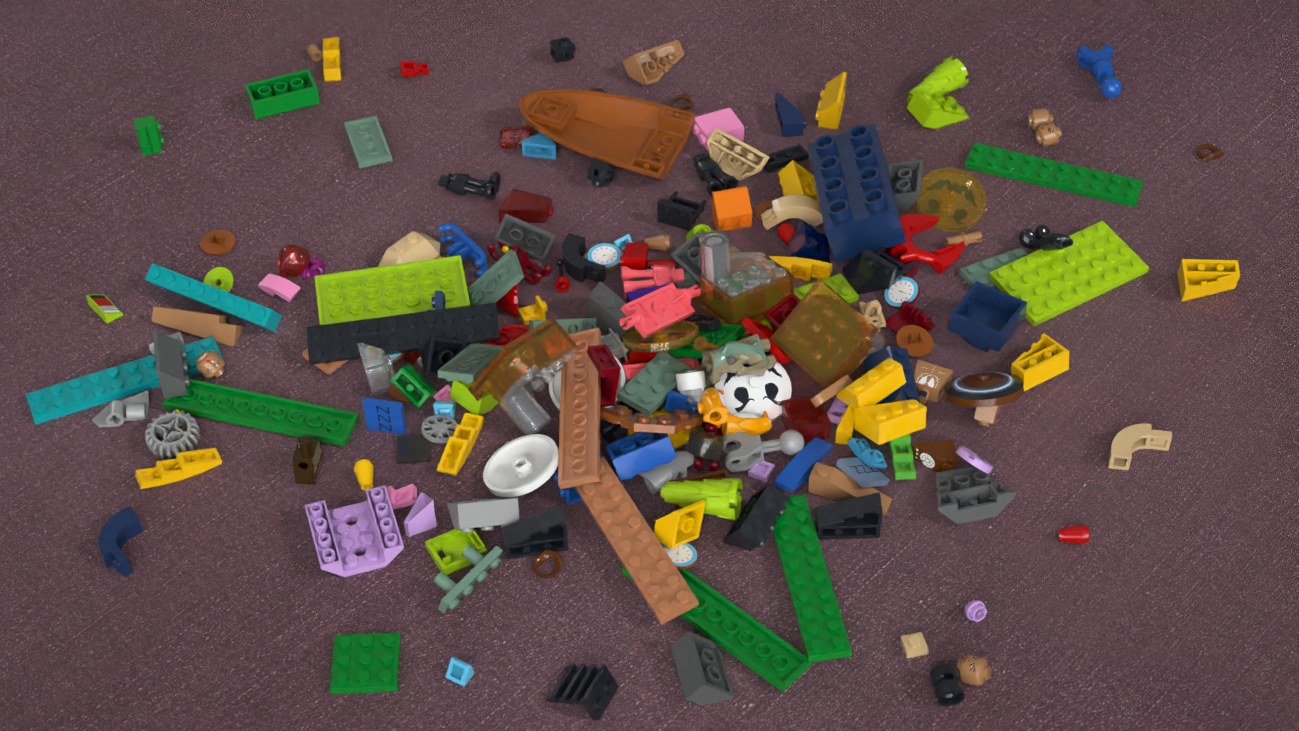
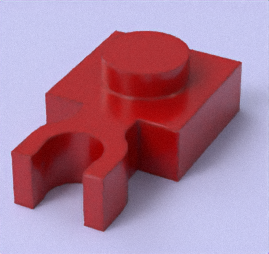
M400 61L401 76L418 77V73L429 75L428 63L417 64L416 61Z

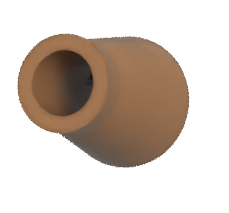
M662 234L645 238V243H648V249L667 251L672 248L671 235Z

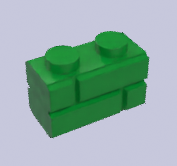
M153 115L134 119L142 155L146 156L162 152L161 145L164 144L162 134L159 135L158 131H161L159 121L155 122Z
M410 364L402 367L391 379V382L418 408L425 405L437 392L418 372H415V369Z

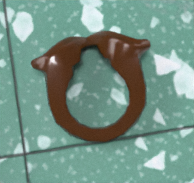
M687 93L675 96L670 101V107L680 110L692 109L694 106L691 97ZM678 99L688 101L680 107L673 106V103Z
M1202 144L1196 150V154L1202 161H1210L1215 156L1220 158L1225 154L1210 144ZM1202 149H1210L1213 153L1203 155L1200 151Z
M547 549L541 553H536L538 558L533 564V570L540 578H552L558 574L561 566L565 565L566 562L562 560L558 552ZM550 555H553L554 571L550 574L540 573L538 567Z

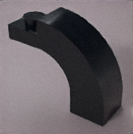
M569 233L562 244V258L565 271L569 276L581 283L586 279L604 282L606 279L605 265L584 259L582 256L586 252L585 238Z

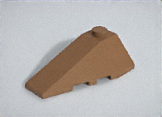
M675 40L634 54L622 62L629 77L647 86L659 81L685 54L679 40Z
M816 462L809 476L808 493L838 502L880 492L874 487L863 488L837 466L825 462ZM880 492L882 515L886 516L892 503V498Z

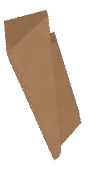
M153 306L152 322L203 338L213 336L216 342L231 347L236 344L244 329L243 325L228 324L227 316Z

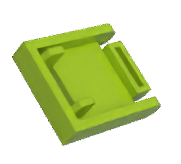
M453 529L425 541L427 551L439 570L445 575L471 565L461 555L468 545H471L482 556H486L489 553L475 530L473 532L461 533V529ZM441 550L446 556L442 560L437 554V552Z

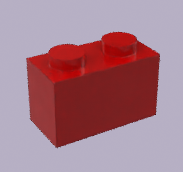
M627 242L625 249H622V256H620V267L627 266L633 270H646L649 260L648 243Z

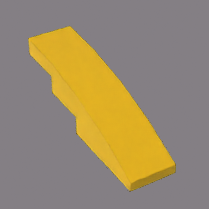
M761 256L756 258L755 272L757 273L760 269L759 274L789 282L792 277L805 281H810L811 277L822 280L831 277L832 263L799 257Z
M470 413L464 414L461 424H457L453 437H449L437 467V472L451 475L458 474L484 423L483 416Z
M216 448L179 452L176 459L156 461V467L136 470L135 477L140 489L162 486L203 473L222 464V459Z

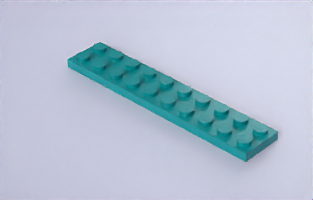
M213 336L181 346V349L185 348L187 359L184 362L187 361L189 373H185V375L189 377L201 373L196 368V359L204 351H215L222 358ZM155 354L25 394L35 425L160 386Z

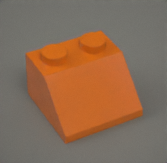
M747 186L712 192V221L718 233L752 226V209Z

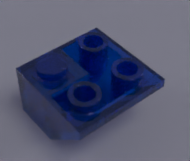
M802 220L788 243L789 256L830 263L827 237L819 233L813 225Z

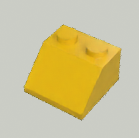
M701 500L657 519L654 525V534L659 542L673 549L699 538L706 502Z

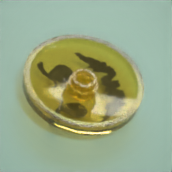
M948 167L933 170L922 178L920 197L915 202L920 215L928 214L940 218L934 225L935 228L958 232L967 230L980 221L986 209L987 196L982 184L973 175L961 169Z
M679 321L646 338H643L638 330L634 328L624 334V347L636 352H667L694 342L700 336L699 326L693 322Z

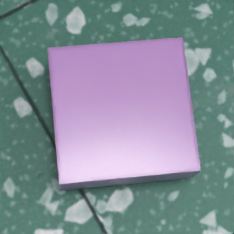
M766 461L758 462L748 471V476L767 483L775 470V465Z

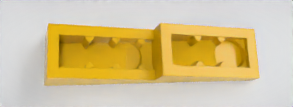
M339 37L323 38V72L325 82L341 80Z
M848 406L836 429L835 443L848 445L847 442L852 438L854 409Z

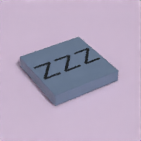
M858 457L838 459L836 463L839 469L863 488L885 486L890 481L878 469L867 466Z

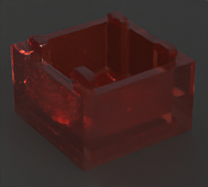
M816 395L782 400L781 417L786 431H798L803 436L804 443L811 442L816 437L822 440L829 439L830 420L824 403L816 408L811 402V399Z

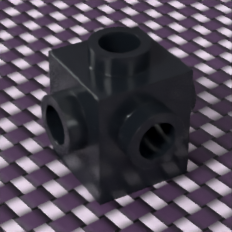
M568 37L550 41V55L556 63L574 59L575 44Z
M594 159L593 164L588 169L587 179L593 180L592 184L600 187L603 184L609 186L614 178L613 172L616 166Z

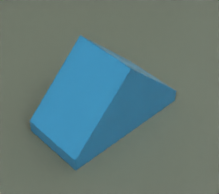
M542 133L522 141L523 156L547 159L557 158L556 144Z

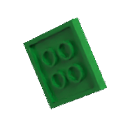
M720 324V328L714 331H691L687 334L688 337L686 338H689V344L677 348L681 346L677 342L668 349V353L672 357L699 359L702 358V351L694 347V341L697 337L702 336L707 339V342L723 347L730 341L739 340L746 333L744 330L746 327L736 324Z
M400 632L335 635L330 683L331 694L398 691Z

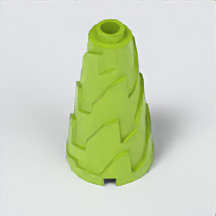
M954 56L944 59L932 73L908 93L907 102H910L916 91H926L930 94H940L943 96L964 87L969 79H965L968 75L965 66L957 58L952 60Z
M736 478L667 482L666 485L661 487V498H664L665 502L677 504L683 508L704 500L706 502L704 513L717 515L720 518L737 520L741 511L743 496H740V491H743V484L741 479Z

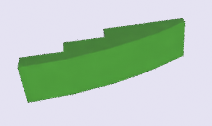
M910 434L888 441L895 480L916 479Z

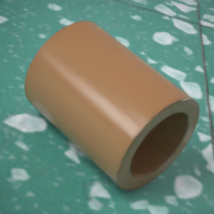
M312 44L307 48V52L313 61L318 62L323 58V54L317 45Z

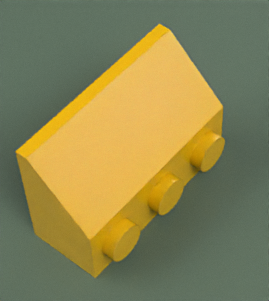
M843 72L827 82L825 90H821L815 120H818V127L838 129L845 100L847 72Z
M794 160L778 172L779 183L783 188L784 196L803 195L819 203L815 178L812 173Z
M889 357L837 393L836 397L853 409L875 405L906 383L903 366Z

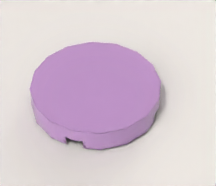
M959 446L956 451L959 456L987 474L991 473L993 466L989 462L977 456L970 449Z

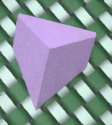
M420 493L404 521L406 536L410 537L437 527L433 499L425 493Z

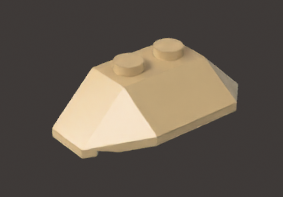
M717 127L707 140L710 157L722 168V172L729 176H734L738 181L759 173L770 158Z
M412 231L386 250L378 267L434 259L440 255V242L426 234Z

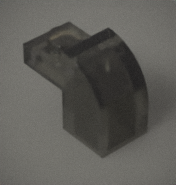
M696 426L694 431L690 430L686 450L701 458L720 461L724 440L721 435L706 433L703 426Z

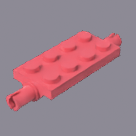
M671 283L633 300L621 308L626 317L620 319V326L622 327L626 324L622 328L624 330L634 326L642 337L646 338L692 316L695 310L691 306V299L698 297L701 294V289L698 288V285H693L687 289H679Z

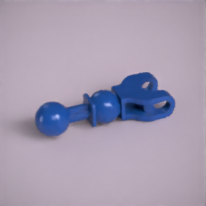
M1102 45L1103 49L1099 51L1090 50L1087 46H1078V63L1081 67L1089 69L1096 78V82L1101 83V94L1109 99L1117 97L1121 93L1122 85L1118 79L1113 77L1114 69L1111 65L1112 59L1110 57L1113 55L1114 50L1111 45Z

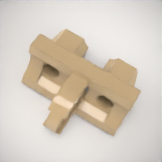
M878 300L868 303L859 302V308L867 329L879 333L880 327H886L880 302Z

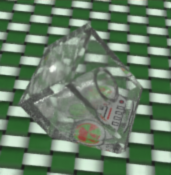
M358 343V349L372 395H378L395 389L394 384L391 382L395 373L394 370H390V368H393L390 357H386L382 349Z

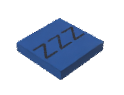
M364 398L363 408L368 430L405 435L407 428L403 403Z

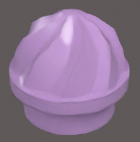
M979 600L969 601L964 606L966 617L971 621L979 622L986 616L987 609L984 603Z

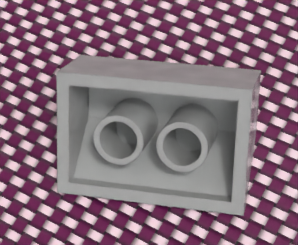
M502 497L447 503L455 529H461V533L473 532V528L481 527V530H493L495 525H501L502 528L520 521L518 498Z

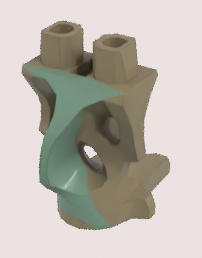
M755 334L740 341H730L716 350L709 351L704 349L700 368L705 370L707 387H704V390L709 387L712 388L714 384L720 381V376L727 372L735 373L737 377L749 374L764 376L766 370L773 368L776 364L774 355L765 356L764 353L770 350L769 339H759L758 334ZM734 357L736 361L730 364L727 359ZM743 364H749L750 367H744Z

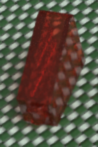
M513 188L498 209L499 223H501L505 213L527 223H545L554 212L552 199Z

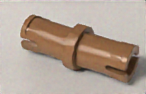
M980 231L946 237L945 246L964 242L966 247L968 244L982 242V239H980L982 234Z

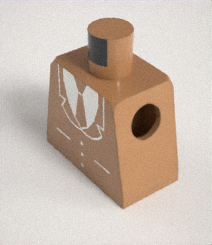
M921 360L917 361L914 379L921 404H925L927 400L939 401L945 393V385L952 380L953 370Z

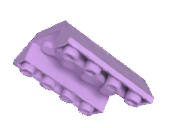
M386 485L365 490L367 501L332 510H327L325 500L305 505L322 570L347 577L383 568L404 549ZM351 521L357 522L354 525H347ZM358 552H365L362 556L356 555Z

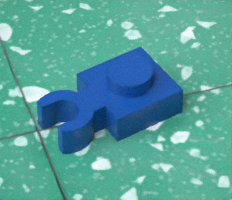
M672 390L669 391L664 410L675 412L676 409L687 410V413L699 414L692 409H698V402H688L689 396Z

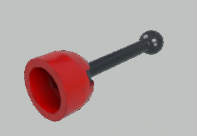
M558 259L556 264L559 267L560 277L556 279L555 287L558 292H566L570 289V282L568 278L563 276V260Z

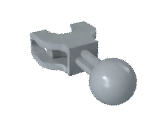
M787 430L781 434L779 439L761 442L760 435L735 432L724 435L720 444L722 450L727 454L725 459L727 469L731 472L749 470L756 463L764 461L763 453L781 450L787 455L798 454L804 447V438L796 430ZM729 442H734V443H736V444H732V445H727V443H729ZM735 460H740L738 463H732Z

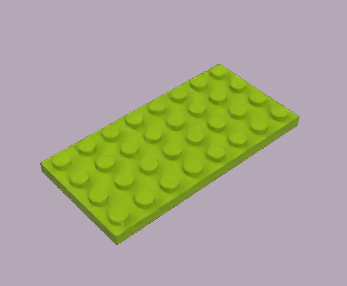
M1100 221L1070 235V239L1073 240L1072 246L1053 251L1039 249L989 272L988 278L1000 291L1028 302L1025 318L1033 326H1036L1147 273L1150 267L1104 221Z
M461 255L314 276L320 325L435 310L432 307V297H435V291H443L445 293L446 309L470 306Z

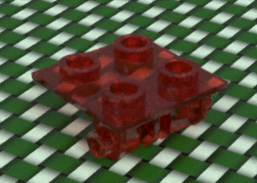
M522 125L516 129H513V127L503 128V130H500L499 140H503L500 142L501 148H504V150L513 149L512 139L514 148H516V138H518L519 147L521 148V138L523 141L532 137L534 127Z

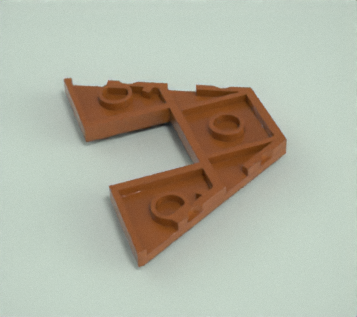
M616 406V409L600 408L601 419L613 424H621V427L636 432L676 434L685 431V428L691 429L702 425V422H706L703 420V414L687 413V410L676 409L675 412H671L670 416L658 415L657 418L649 417V414L632 416V411L627 406Z

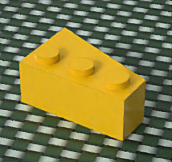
M1182 259L1177 272L1181 302L1235 289L1240 277L1238 260Z
M1043 333L1041 339L1037 343L1034 342L1028 352L1022 353L1011 364V374L1023 380L1024 391L1069 370V350Z
M914 399L854 408V429L880 445L926 428L927 407Z

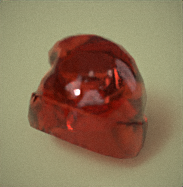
M300 245L284 246L278 255L279 276L285 279L287 277L294 278L299 276L306 269L310 261V254L307 249Z

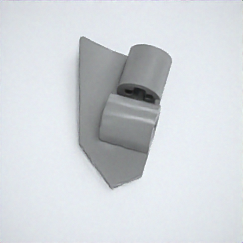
M144 391L121 401L115 400L110 402L108 406L92 419V422L101 428L120 426L126 421L147 420L149 392Z
M675 452L677 458L672 459L670 463L657 465L651 471L638 474L644 477L648 490L652 494H656L661 490L662 485H666L668 481L687 476V467L694 463V452Z

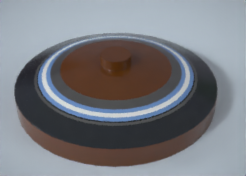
M977 372L950 380L945 385L944 392L945 398L949 402L959 406L991 407L1006 404L1021 397L1024 393V382L1020 377L1009 373Z

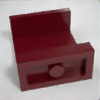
M606 344L589 346L587 354L601 376L600 407L614 406L621 367Z

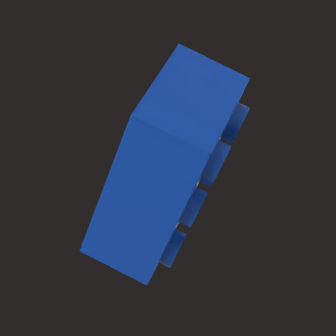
M637 432L605 445L612 466L620 481L629 480L638 473L651 471L655 466L668 464L672 459L677 458L667 433Z

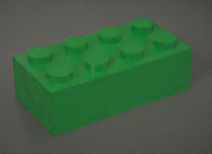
M309 69L244 84L247 101L255 119L320 104L318 88Z

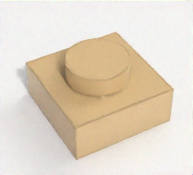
M922 632L901 636L900 642L906 658L928 654V647Z

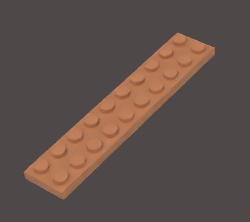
M599 327L562 336L561 363L563 362L564 366L561 364L558 485L560 489L600 481L601 376L587 354L589 346L601 345V331Z
M604 456L601 457L600 481L574 486L657 620L662 625L698 606V600Z

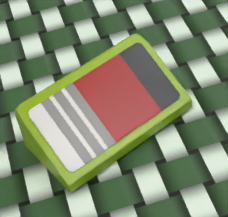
M104 294L86 295L88 305L107 324L123 316V313Z

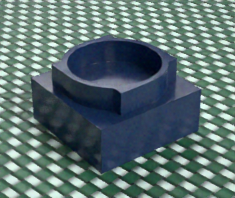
M976 281L950 313L948 330L961 335L968 344L985 352L991 349L999 352L1025 319L1028 302Z

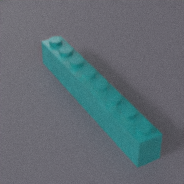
M153 263L145 278L146 281L157 287L272 332L276 331L282 318L281 314L272 309Z

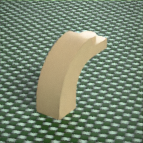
M788 195L772 201L773 207L761 214L763 226L767 230L790 218L802 219L812 229L823 223L820 204L816 200L803 195Z
M1148 423L1135 424L1122 429L1112 441L1108 468L1129 470L1132 453L1139 449L1169 451L1172 432L1152 430L1151 424Z

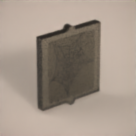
M412 433L411 435L397 436V464L411 463L414 465L415 463L430 462V441L422 434L415 435Z

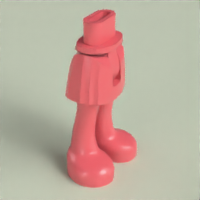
M654 265L653 269L633 270L627 266L620 267L624 299H627L626 292L671 283L676 286L677 283L685 282L683 268L675 269L674 266ZM643 277H651V278H653V279L642 280V281H630L631 279H634V278H643Z

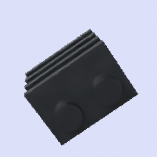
M674 191L668 201L660 199L657 203L658 222L688 231L696 223V219L700 217V212L704 211V206L707 203V200L697 203L677 197L678 192Z
M884 247L876 253L866 249L862 254L858 272L887 290L913 267L912 263L906 266L885 254L886 248Z
M571 663L570 666L565 667V674L553 694L547 696V702L583 705L592 720H600L619 688L618 684L606 665H602L601 668H597L596 665L586 667L585 664L576 667L575 664Z

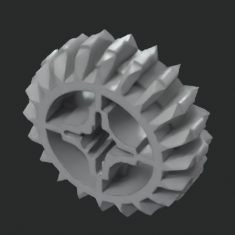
M175 409L172 413L166 411L165 415L159 414L158 419L152 418V423L148 424V429L145 430V441L149 450L155 456L160 455L162 459L166 456L169 459H172L173 456L177 457L179 452L193 451V446H197V440L200 439V429L196 420L189 413L185 414L183 411L177 413Z

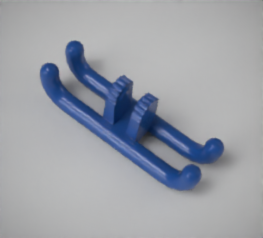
M447 223L438 227L439 232L452 231L456 234H446L439 238L441 243L447 241L455 243L447 248L446 253L451 257L461 255L462 260L470 257L474 261L475 266L481 267L475 273L477 277H481L488 270V265L485 262L487 260L485 251L458 226Z

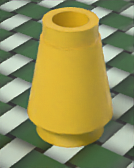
M367 459L357 461L354 467L355 475L361 489L364 491L373 488L374 466Z

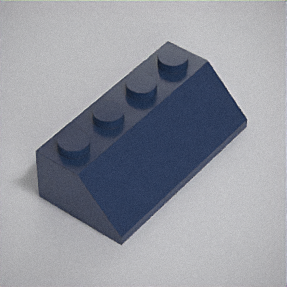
M889 346L864 357L866 373L889 357L903 366L906 383L877 404L912 399L920 403L907 349Z

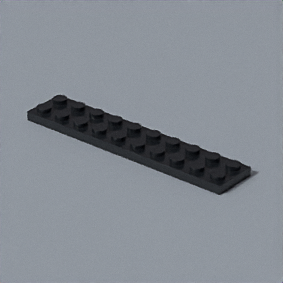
M496 303L310 326L307 327L309 363L313 365L366 358L364 349H368L370 346L376 348L380 356L421 351L430 336L466 340L467 344L500 340Z

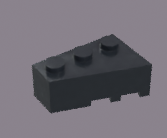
M880 492L816 507L815 523L818 540L880 538L883 512Z
M563 504L502 527L506 559L533 556L547 549L556 552L568 550L567 522Z

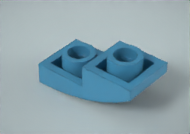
M851 438L847 442L853 453L871 468L887 467L882 453L879 450H871L870 444L866 439Z

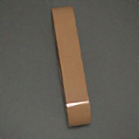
M848 374L813 397L811 402L817 408L853 383V380Z

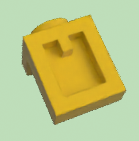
M538 295L535 296V304L519 308L518 314L524 325H529V320L546 319L545 312L548 309L545 301H542Z

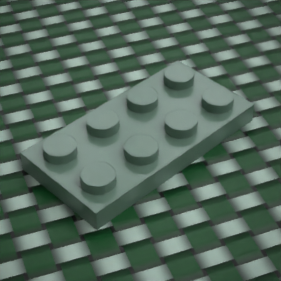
M377 116L344 122V128L359 168L393 161Z
M1020 247L960 268L959 274L970 287L978 281L994 289H999L988 278L989 272L1028 254Z
M510 249L467 288L470 306L496 303L524 278L515 251Z
M480 343L470 344L438 370V378H445L447 381L459 380L464 383H474L507 355V347Z
M663 351L659 352L617 393V399L650 416L667 399L669 391L677 389L675 374L678 371L693 368Z

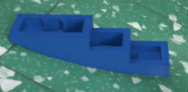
M816 437L789 462L774 481V485L792 493L809 480L815 463L822 462L823 458L832 452L834 445Z

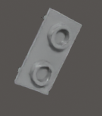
M608 328L609 334L601 336V345L606 344L617 359L623 357L627 361L626 353L628 349L625 342H621L618 333H614L611 328Z

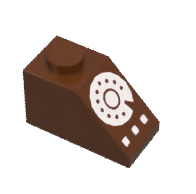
M953 440L913 442V459L934 472L956 468L957 455Z

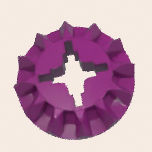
M309 256L308 259L302 258V261L297 262L295 269L299 277L312 279L315 278L314 276L321 275L324 272L325 265L322 259L318 260L317 257L311 258Z

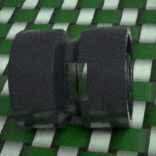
M942 664L931 670L930 678L934 687L936 702L939 705L954 706L964 700L965 693L958 668L955 665Z

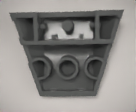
M973 465L935 473L938 511L957 524L997 517L1016 496L1015 490H1007L1003 487L1002 482H994L990 479L989 474Z

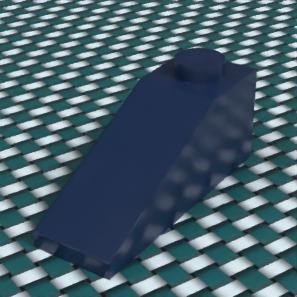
M775 93V108L782 136H803V129H806L805 118H802L801 112L780 93Z

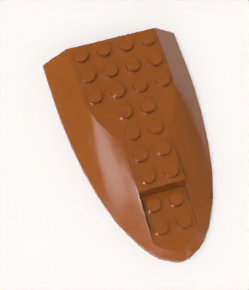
M541 90L529 93L519 100L521 116L532 127L550 139L597 160L664 181L688 142L696 117L694 113L617 94L588 90Z

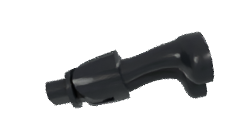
M704 153L694 156V165L699 179L707 182V192L711 197L712 192L737 188V179L734 176L724 178L721 173L722 168L710 156Z
M493 172L489 180L475 179L470 177L469 174L449 173L448 176L442 175L440 177L438 185L463 196L468 192L483 196L488 200H494L500 187V173Z
M1045 225L1037 226L1035 233L1031 229H1023L1019 235L1020 243L1029 249L1041 247L1043 251H1053L1073 245V240L1069 236L1061 233H1050L1049 228Z

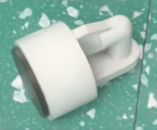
M699 368L678 371L675 374L677 390L681 394L689 396L688 402H701L704 387H707L705 370Z

